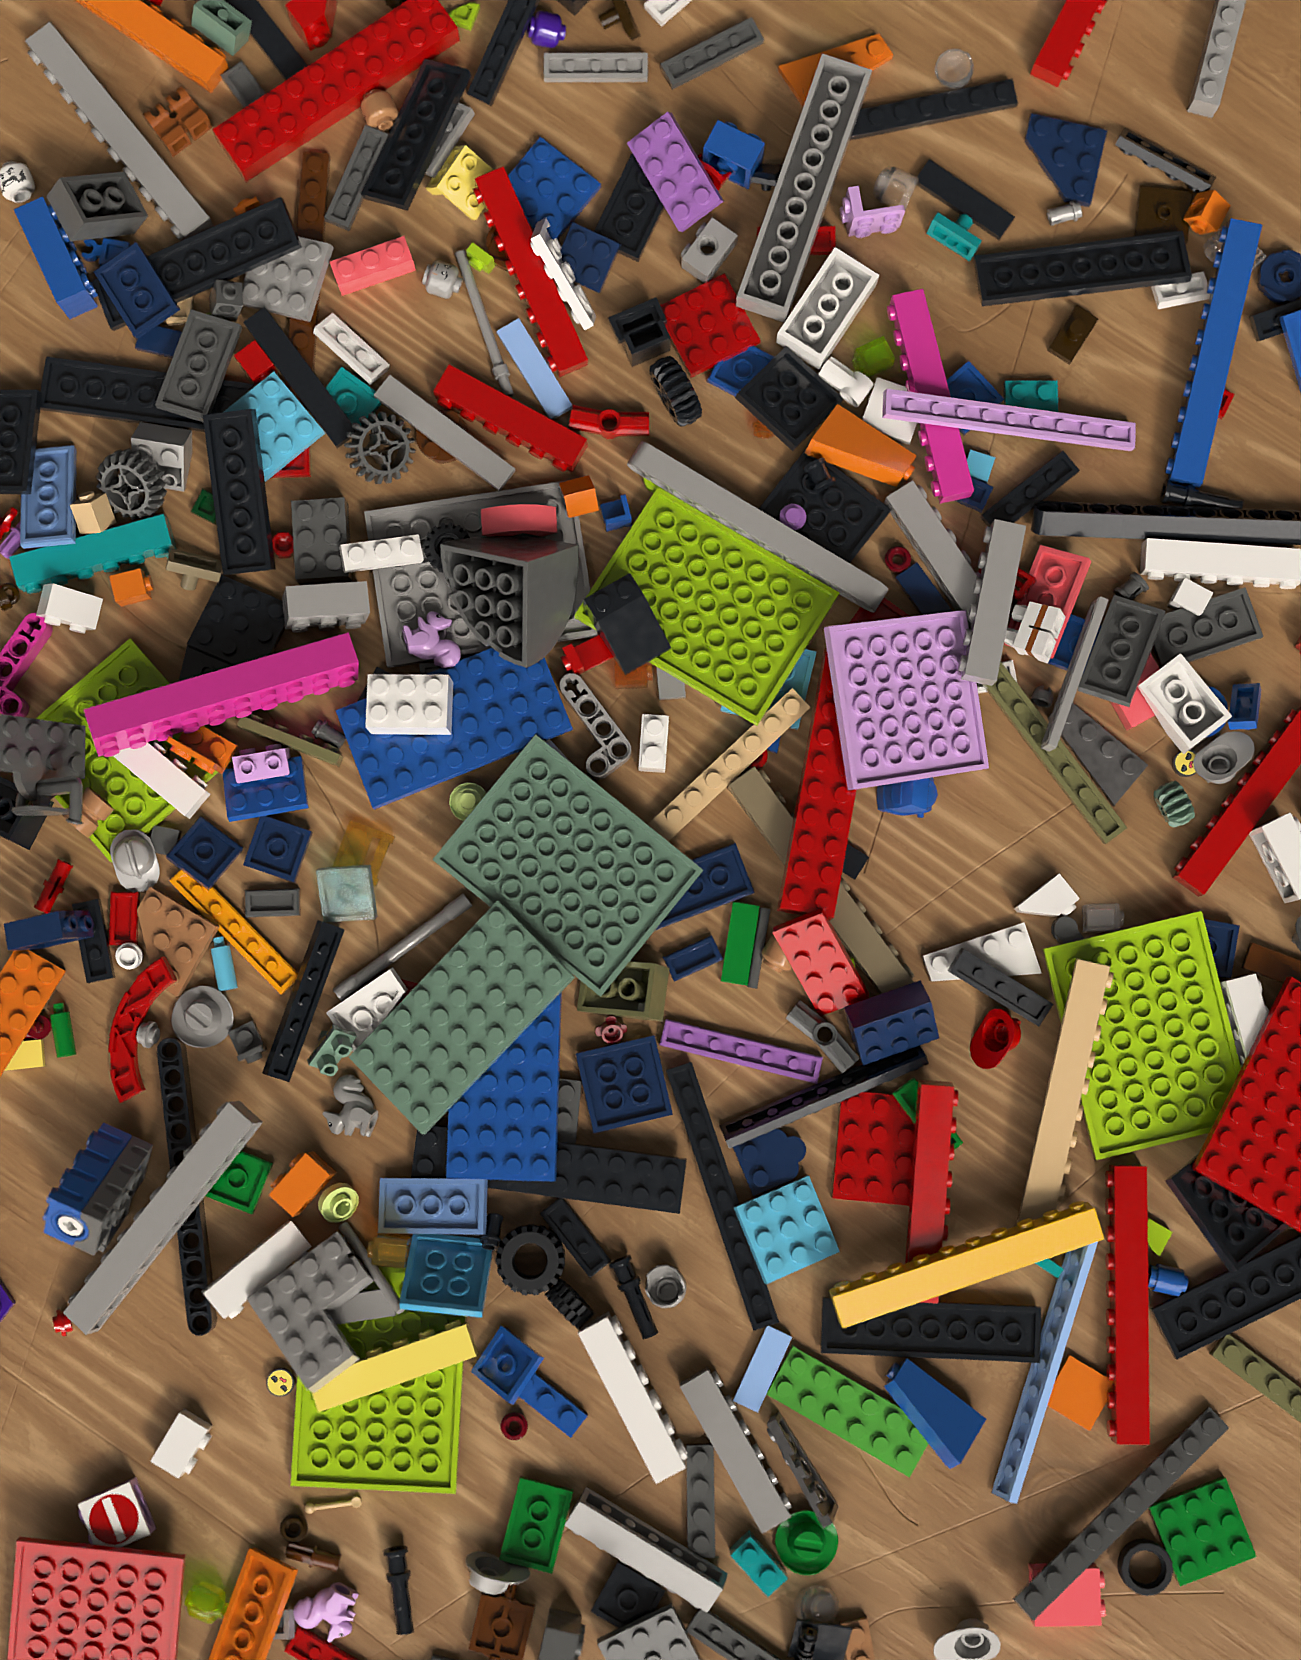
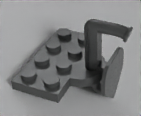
M0 714V771L13 772L14 783L19 791L16 797V807H12V812L15 815L58 816L69 814L66 822L76 825L83 824L81 821L83 802L81 779H85L86 726ZM70 794V809L50 807V800L56 795ZM28 800L32 801V806H28Z

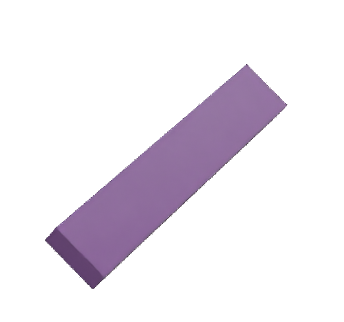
M668 1019L665 1020L660 1046L816 1084L823 1057Z

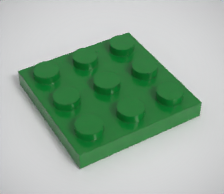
M1224 1476L1155 1502L1148 1508L1162 1545L1172 1560L1173 1573L1180 1587L1257 1557L1228 1481Z

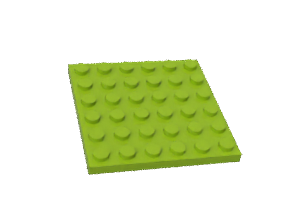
M131 638L35 718L86 726L85 779H81L83 791L90 787L114 808V811L105 821H97L99 826L89 838L111 863L113 862L110 847L113 839L119 833L135 829L147 834L155 825L157 826L176 809L114 756L105 757L102 755L98 757L83 710L170 684ZM182 732L174 734L172 738L178 741ZM153 740L149 742L152 744L156 741L167 750L164 756L170 761L176 758L187 767L185 773L191 778L196 775L207 783L219 773L214 771L213 774H210L193 764L195 758L192 757L190 761H187L170 750L172 745L166 740ZM70 794L56 795V800L63 808L68 809L70 806Z

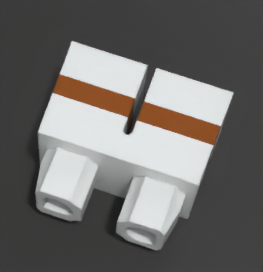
M1029 602L1028 606L1016 604L1012 612V619L1020 622L1021 625L1019 630L1007 628L1004 643L1015 648L1018 654H1026L1048 664L1056 644L1055 639H1058L1066 616L1057 607Z

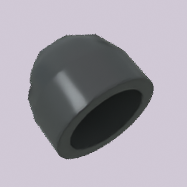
M1044 685L1038 686L1033 691L1031 702L1040 707H1051L1054 696L1052 689L1049 687L1045 690Z

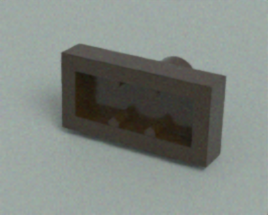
M612 0L615 7L598 15L605 30L621 22L625 33L631 41L641 36L626 0Z
M1076 305L1048 352L1070 365L1099 318Z

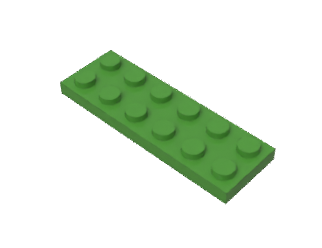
M794 1345L790 1348L766 1394L909 1478L928 1445V1442L899 1406Z

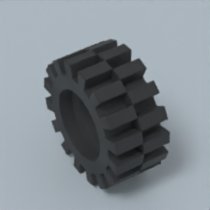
M449 522V525L440 523L438 528L434 526L432 528L433 531L427 533V540H424V552L428 562L441 573H443L441 555L438 551L439 544L445 539L460 540L470 538L466 530L464 531L460 525L455 526L451 522Z
M561 1278L545 1293L547 1299L558 1312L577 1329H580L595 1314L589 1304Z

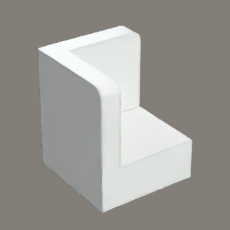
M1184 578L1178 584L1167 606L1174 610L1183 607L1200 616L1213 592Z

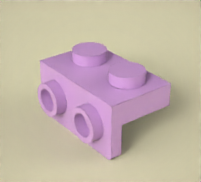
M281 744L265 746V752L256 753L255 748L240 750V756L232 757L236 782L244 783L289 775L288 758H291L289 748L282 749Z

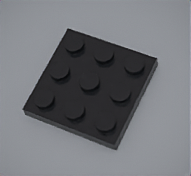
M787 346L735 396V399L792 451L830 415L837 404L840 405L844 400Z
M221 575L187 642V646L231 666L272 655L285 630L283 602Z

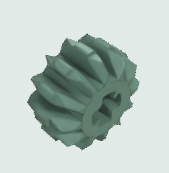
M1177 781L1165 783L1154 791V800L1169 826H1182L1195 817L1191 800Z

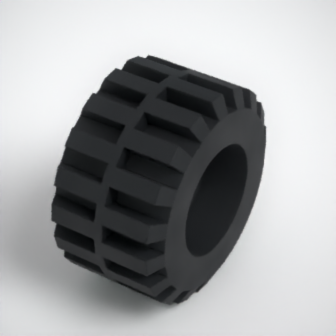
M528 1224L517 1227L506 1235L498 1247L496 1257L498 1275L503 1279L502 1282L505 1286L508 1285L511 1288L510 1290L515 1293L516 1291L522 1293L521 1295L533 1294L534 1296L548 1291L557 1283L565 1266V1250L562 1247L561 1240L555 1236L552 1230L549 1231L542 1225ZM534 1243L542 1247L547 1256L546 1267L541 1273L534 1276L521 1273L515 1265L517 1250L522 1245Z

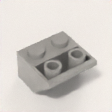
M140 422L131 437L132 452L140 450L142 457L149 455V462L157 463L155 468L157 471L163 472L160 478L167 481L165 487H163L164 489L184 492L192 457V430Z

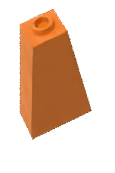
M839 404L835 406L812 437L805 451L811 457L817 459L824 457L828 463L897 487L902 479L906 481L915 470L912 463L917 456Z

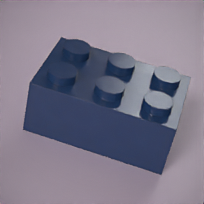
M921 980L844 1007L852 1041L863 1065L939 1039L932 1002Z

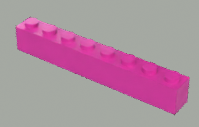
M924 289L892 295L890 304L887 305L889 320H894L896 330H893L895 345H900L902 355L899 356L902 371L907 372V391L951 397ZM919 423L921 428L918 431L921 446H925L927 456H925L926 469L928 472H932L934 480L931 481L933 496H938L939 504L971 497L974 487L959 428Z

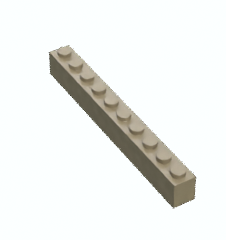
M754 766L728 786V790L785 865L794 812L789 814L784 807L787 803L779 791L775 793L768 785L771 782L769 777L762 769L758 771ZM841 877L835 915L830 920L841 943L879 994L913 983L912 978L915 975L907 964H900L896 958L899 955L897 950L890 942L885 943L880 937V934L883 933L874 920L869 922L864 915L866 912L865 907L858 899H852L848 893L851 889Z

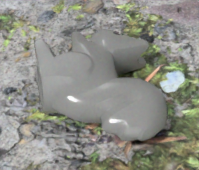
M351 1074L341 1076L333 1088L335 1098L344 1104L340 1114L324 1111L322 1114L327 1118L329 1129L333 1134L338 1135L344 1130L345 1135L351 1136L354 1129L359 1128L362 1136L370 1137L379 1117L378 1110L374 1108L371 1099L362 1093L364 1086L360 1083L361 1080Z

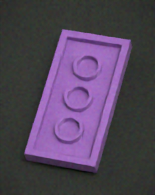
M666 112L627 143L678 231H685L724 202L671 112Z

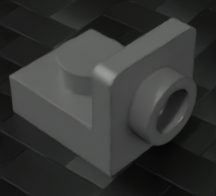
M250 1021L228 1032L237 1051L239 1062L245 1060L247 1064L261 1059V1053L267 1050L254 1021Z

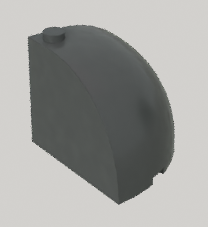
M519 536L475 537L440 544L443 573L445 579L449 578L454 593L451 594V598L460 616L472 633L486 647L491 646L499 652L501 658L513 664L527 668L542 660L561 637L573 608L578 582L579 545Z

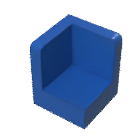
M626 494L620 495V500L600 504L606 532L632 526V517Z

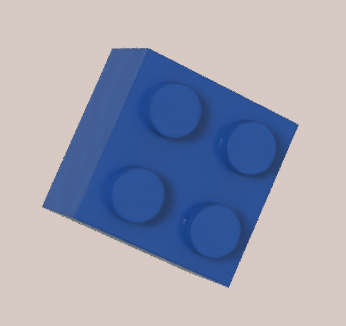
M717 120L703 147V162L709 164L721 174L731 172L728 180L749 190L752 184L751 178L763 162L765 143L757 135L752 133L746 134L738 130V127L730 122L723 123Z

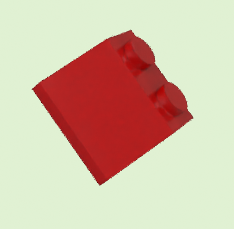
M291 0L285 4L293 29L310 52L315 48L323 47L332 37L337 0Z

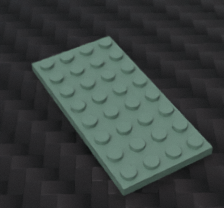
M497 900L360 1044L349 1058L421 1134H426L566 988L575 976L501 901Z

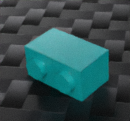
M750 1530L729 1548L730 1556L767 1597L788 1579L786 1570Z

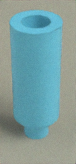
M224 936L213 938L215 948L211 949L218 991L236 989L238 985L230 945L225 946Z

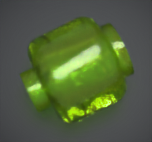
M201 1582L197 1586L193 1585L184 1605L187 1607L190 1617L206 1624H212L217 1618H223L228 1602H225L226 1593L223 1589L208 1582Z

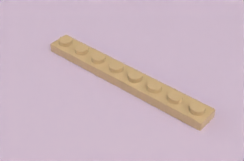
M792 688L765 713L758 726H751L647 825L669 842L811 707Z

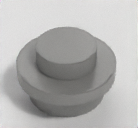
M143 1022L139 1026L136 1038L137 1042L142 1044L143 1047L151 1048L158 1042L160 1029L156 1022Z

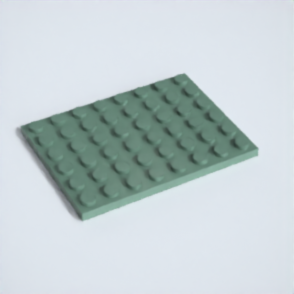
M536 734L432 859L490 907L497 900L501 901L574 976L600 997L703 872L702 868Z

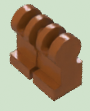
M181 86L175 90L180 98L179 101H174L170 95L165 97L170 111L176 114L175 118L171 119L169 111L163 108L160 103L154 106L159 116L154 117L149 111L143 114L149 126L172 157L192 144L186 134L187 132L196 141L213 128L206 113L197 106Z

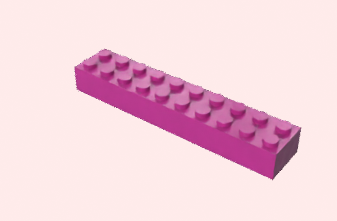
M348 632L83 710L98 757L102 755L111 757L126 748H141L147 744L146 742L153 740L165 741L168 736L172 738L174 734L180 732L192 733L197 731L199 727L207 724L211 726L219 725L228 718L235 716L243 718L258 709L270 710L285 701L293 703L300 701L309 694H324L330 688L336 686L342 688L351 686L358 680L359 661Z

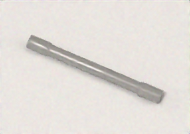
M461 894L434 917L359 972L351 975L333 988V991L341 1001H344L358 991L366 982L438 929L471 908L472 904L464 894Z

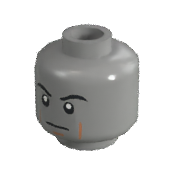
M436 260L432 265H427L422 284L426 285L425 288L428 293L449 299L453 292L459 293L463 278L458 277L459 269L456 266Z

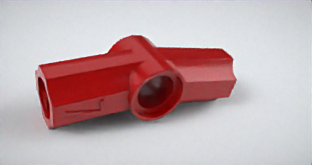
M573 405L569 429L599 434L606 439H614L617 436H649V412H617L612 409L602 411ZM606 420H614L617 425L612 429H607L603 426V423Z

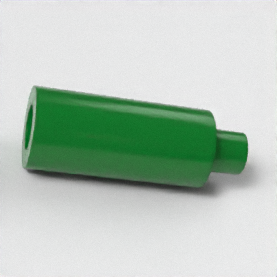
M64 1003L53 1004L54 1014L50 1015L56 1056L57 1058L77 1055L70 1012H65Z

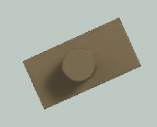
M169 548L166 570L183 574L180 583L182 588L190 591L195 590L199 578L219 582L222 567L221 560Z

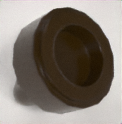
M12 583L0 584V608L2 611H6L12 608V605L17 603L20 598L18 588ZM8 589L11 590L13 593V597L11 599H9L7 594L5 593V591Z

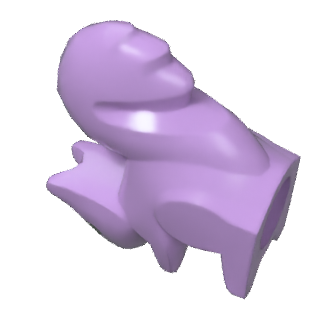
M431 611L426 616L427 624L422 617H418L417 629L411 630L409 626H403L402 634L409 655L413 654L424 660L433 659L434 664L441 666V668H452L460 661L461 650L459 645L449 639L440 640L438 631L451 626V619H445L439 613Z
M340 1582L333 1583L331 1587L319 1591L313 1599L310 1597H306L303 1600L300 1599L293 1608L294 1619L305 1629L314 1628L322 1619L328 1621L331 1624L327 1638L328 1642H331L334 1638L346 1636L352 1631L353 1626L350 1621H353L356 1614L348 1608V1605L356 1603L355 1599L358 1598L359 1592Z

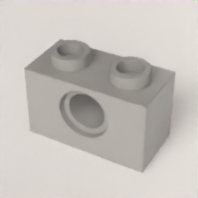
M713 217L708 224L703 223L696 233L697 239L692 245L688 243L680 255L682 257L681 268L703 283L712 279L737 245L738 239L737 234ZM704 246H710L714 251L710 254H705L700 249Z

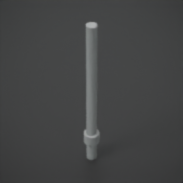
M464 250L457 251L455 256L494 366L492 368L495 380L499 381L502 393L512 397L514 392L508 378L510 373L507 364H504L466 253Z

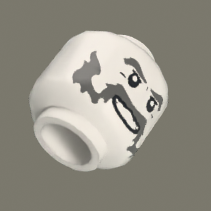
M9 161L0 168V190L6 199L15 203L27 201L32 196L31 194L35 190V183L29 168L25 164Z

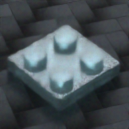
M371 865L327 867L316 870L323 922L374 920L378 917Z

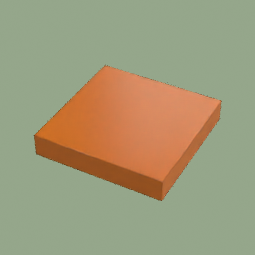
M1068 1354L1057 1373L1047 1406L1090 1431L1107 1402V1392H1113V1381H1108L1106 1376Z

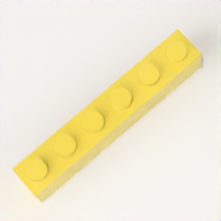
M460 1319L445 1324V1329L435 1333L434 1328L419 1333V1339L409 1342L408 1338L393 1342V1348L383 1351L382 1347H378L366 1352L367 1357L355 1362L317 1392H312L318 1412L476 1357L478 1351L468 1321L461 1323Z

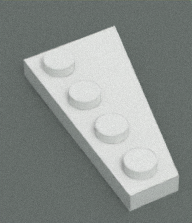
M1025 923L922 956L930 982L961 980L948 971L961 948L1008 976L1042 974Z

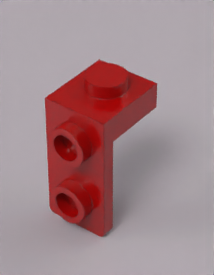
M600 635L573 647L572 643L563 647L564 656L560 657L567 671L572 670L577 675L614 658Z

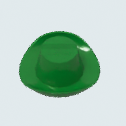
M799 1511L791 1514L789 1519L780 1523L775 1536L776 1550L783 1564L792 1572L805 1576L815 1575L826 1569L834 1559L838 1548V1534L833 1523L823 1529L814 1511Z

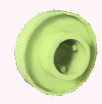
M467 782L460 784L450 795V809L456 818L464 822L487 793L481 786L475 783Z
M347 1183L333 1184L321 1194L318 1201V1209L323 1217L330 1222L338 1223L345 1221L356 1211L359 1203L358 1195L352 1186Z

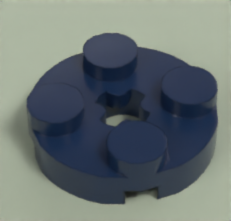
M1283 250L1282 252L1269 255L1262 263L1258 272L1257 287L1259 291L1263 292L1271 301L1280 304H1287L1300 299L1301 254L1292 250ZM1285 271L1288 272V278L1291 279V282H1282L1279 274H1283Z

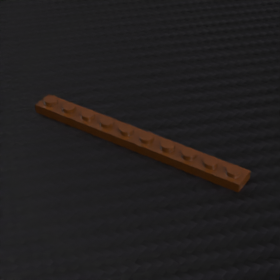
M303 152L297 225L298 237L324 242L326 222L324 217L327 209L331 158L329 153ZM320 293L311 322L290 317L289 340L313 372L317 339L313 332L314 327L318 325ZM285 380V385L287 386V388L298 399V401L303 405V407L307 409L303 402L300 400V398L297 396V394L294 392V390L291 388V386L288 384V382Z

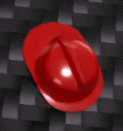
M995 1008L989 1011L971 1041L970 1053L974 1063L982 1069L996 1067L1003 1060L1007 1052L1016 1048L1020 1043L1021 1029L1019 1025L1021 1021L1018 1018L1011 1017L1003 1009Z

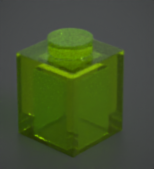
M882 336L856 348L852 364L855 371L861 372L869 378L892 367L895 357L885 337Z

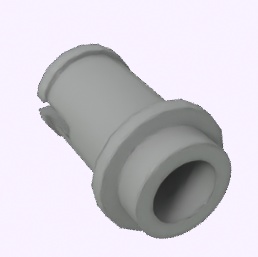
M1072 200L1068 205L1047 209L1050 226L1069 220L1076 222L1078 218L1082 217L1080 203H1074Z

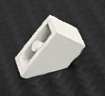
M1059 873L1014 907V910L1017 913L1050 917L1062 914L1065 917L1077 908L1074 903L1080 898Z

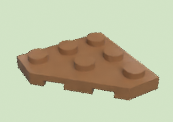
M149 887L137 908L149 962L151 964L160 957L167 958L177 981L165 990L176 997H180L220 926L155 887Z

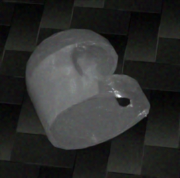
M895 166L886 167L880 172L875 181L874 196L880 203L891 206L904 205L906 211L919 177Z

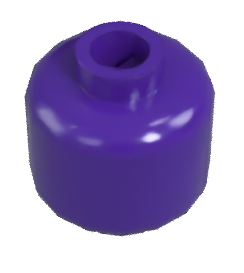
M538 10L534 14L527 28V37H530L531 42L536 46L555 48L559 40H564L566 34V25L562 24L560 15Z

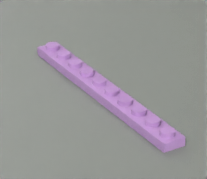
M886 389L883 392L882 418L1124 451L1135 449L1136 423L893 389Z

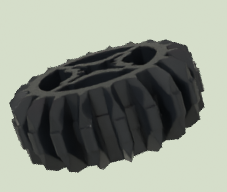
M672 356L655 361L650 366L649 374L657 394L674 422L681 427L696 422L698 418L702 417L701 404L681 365Z

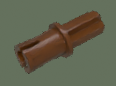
M289 1542L285 1551L286 1558L307 1563L310 1568L317 1566L333 1572L337 1571L341 1559V1554L318 1549L317 1545L313 1548L296 1542Z

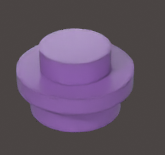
M789 504L781 510L780 522L794 531L802 528L805 524L806 513L800 505Z

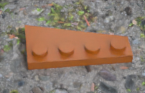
M876 34L778 66V71L801 106L804 107L822 54L873 71L891 60L893 53L881 35Z

